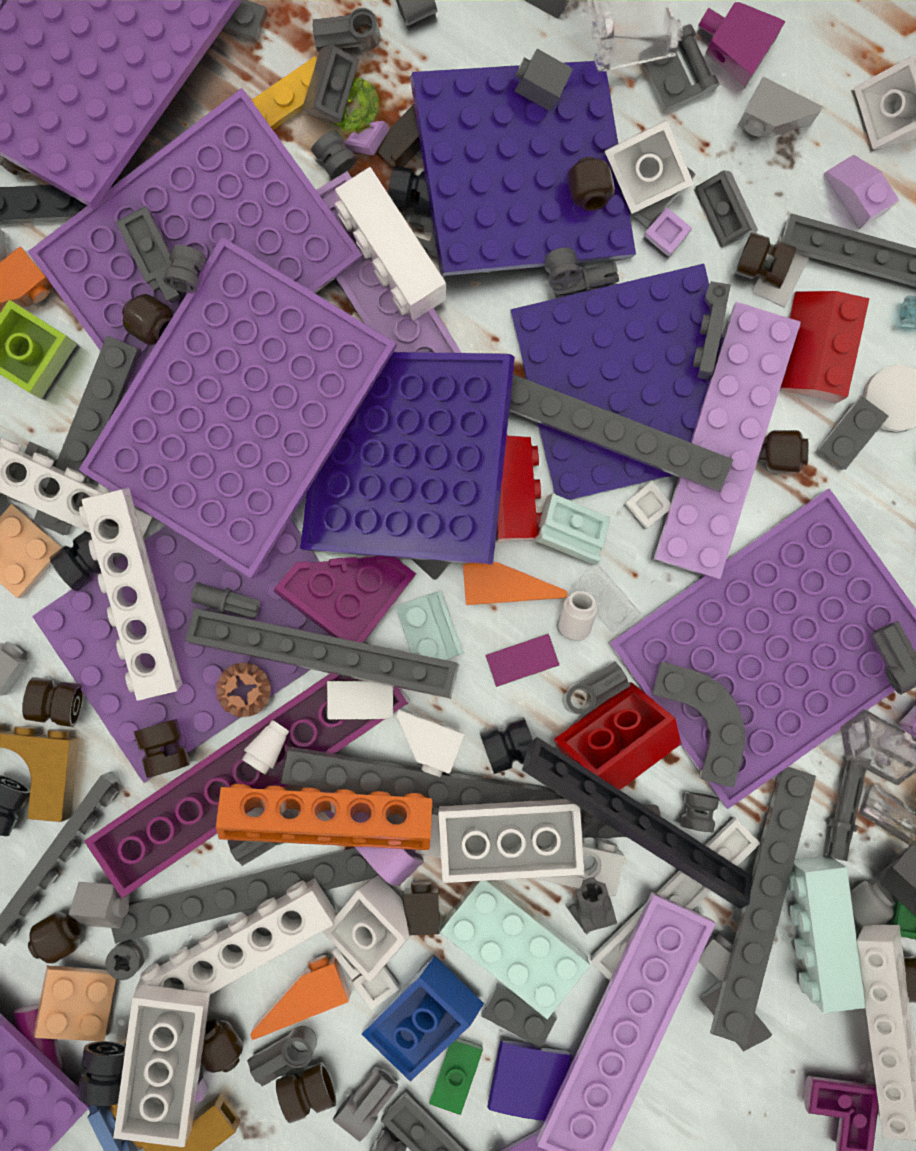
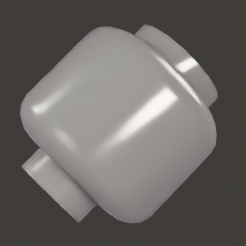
M863 881L850 891L855 930L858 928L862 929L863 926L884 925L892 919L894 913L892 906L895 905V902L881 884Z

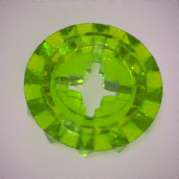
M354 77L347 102H352L357 94L358 104L363 108H355L349 116L348 106H345L341 123H336L344 131L346 129L359 131L360 128L372 123V120L378 115V94L375 88L362 78Z

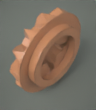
M237 663L228 667L222 672L216 684L217 700L224 708V711L236 717H249L259 713L267 705L271 694V685L266 673L251 663ZM238 676L244 685H257L256 688L247 693L248 704L241 695H230L234 689L238 688Z

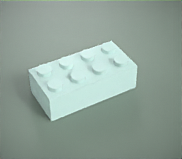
M828 856L794 860L788 890L793 891L794 904L790 905V915L793 925L798 927L799 938L794 940L797 958L802 959L803 972L799 973L801 991L803 994L806 993L810 1001L815 1003L823 1013L866 1008L847 867Z
M494 880L474 881L440 923L441 934L547 1020L590 967L586 954Z

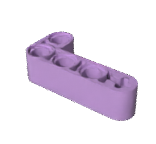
M320 790L324 793H335L332 791ZM324 811L330 819L335 816L331 811ZM364 812L356 813L352 817L354 821L359 823L366 822L370 818ZM355 847L373 869L386 882L392 885L400 886L424 862L421 855L415 853L416 850Z

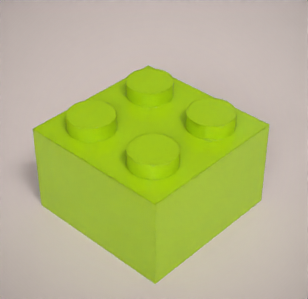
M8 300L0 313V375L30 394L42 399L77 343L16 303Z

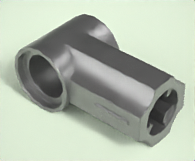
M375 1067L354 1095L350 1094L344 1100L332 1120L356 1140L362 1141L378 1118L377 1114L398 1089V1083L384 1069Z

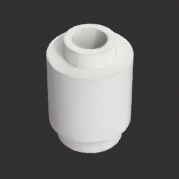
M576 591L565 599L558 623L559 630L565 637L572 640H582L590 635L597 613V605L591 594L585 591Z

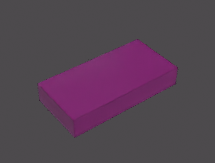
M549 634L485 655L496 687L559 666Z

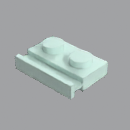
M552 493L546 497L539 524L541 529L539 535L536 536V541L594 565L600 562L601 557H599V554L604 546L610 518Z
M441 591L395 606L411 653L443 660L463 654Z

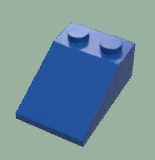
M434 956L390 1001L361 1035L411 1082L471 1026L484 1003Z

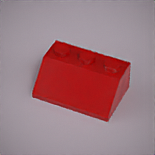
M840 291L794 292L788 318L800 321L801 323L780 391L833 403H839L848 397L870 298Z
M509 435L506 437L496 543L536 541V536L540 533L541 528L539 524L542 512L536 513L535 499H541L540 479H534L533 466H539L538 446H532L531 437Z
M630 683V687L608 699L554 739L561 753L619 790L681 745L676 718L633 683Z

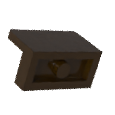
M414 104L390 128L375 152L392 170L395 165L404 167L421 149Z

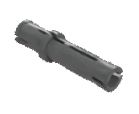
M846 757L834 819H830L829 825L832 826L825 856L848 861L853 832H857L858 825L855 824L856 815L861 799L865 773L869 764L868 761Z

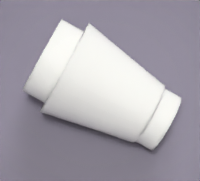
M272 720L244 749L246 754L242 760L263 774H266L269 768H274L289 731Z

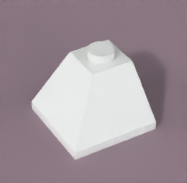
M913 55L854 87L873 150L916 138V56Z
M667 120L605 150L631 214L694 185Z
M400 709L396 717L416 761L423 764L421 770L441 777L442 772L450 774L464 733Z
M379 875L359 888L334 919V925L323 931V934L369 982L378 975L410 938L403 901Z

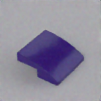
M500 1040L487 1108L490 1111L510 1116L545 1121L569 1070L572 1055L567 1050L536 1048L527 1042Z

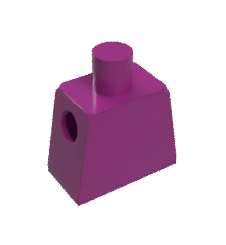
M735 2L726 17L708 8L698 27L713 35L706 50L707 55L746 88L786 21L741 2Z

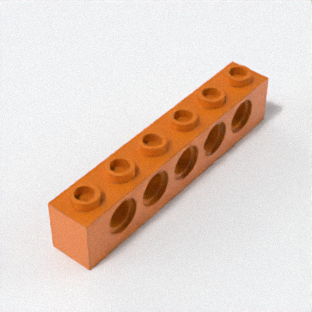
M233 784L230 787H221L216 830L221 840L429 850L432 798H425L424 795L418 793H410L404 797L390 796L389 793L382 791L372 792L370 795H361L345 789L337 790L335 793H324L316 788L286 791L285 788L280 786L251 789L248 785ZM253 807L264 809V812L258 817L247 815V812ZM288 809H296L300 812L293 819H287L282 816L283 812ZM325 810L335 814L328 821L317 818V815ZM359 812H364L370 816L366 822L362 823L352 819L353 815ZM393 814H399L405 818V821L401 824H392L387 818Z

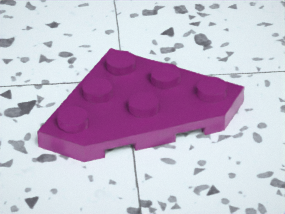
M356 556L329 559V561L295 562L274 588L273 592L332 637L363 643L409 585L416 573L395 557L374 556L357 558Z

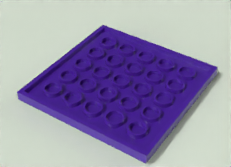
M605 60L564 62L573 70L560 98L550 111L515 92L520 80L515 77V74L520 65L412 72L410 82L441 276L542 267L545 263V256L559 248L573 249L576 252L577 263L626 259L636 255L629 207L605 153V150L618 144ZM584 157H594L595 159L607 162L611 169L615 186L614 195L608 201V204L596 211H586L575 205L570 195L567 181L568 172L572 166Z
M705 264L510 309L526 379L691 442L710 382V378L709 380L697 378L699 368L693 367L697 346L704 347L706 335L700 334L703 315L711 314L709 306L704 301L710 285ZM722 333L719 341L717 356L723 340ZM536 422L553 493L571 501L675 476Z
M393 352L306 493L300 549L316 552L493 565L515 357L511 354Z

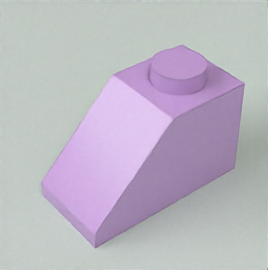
M855 155L850 156L824 173L859 229L888 212L899 201L883 173Z

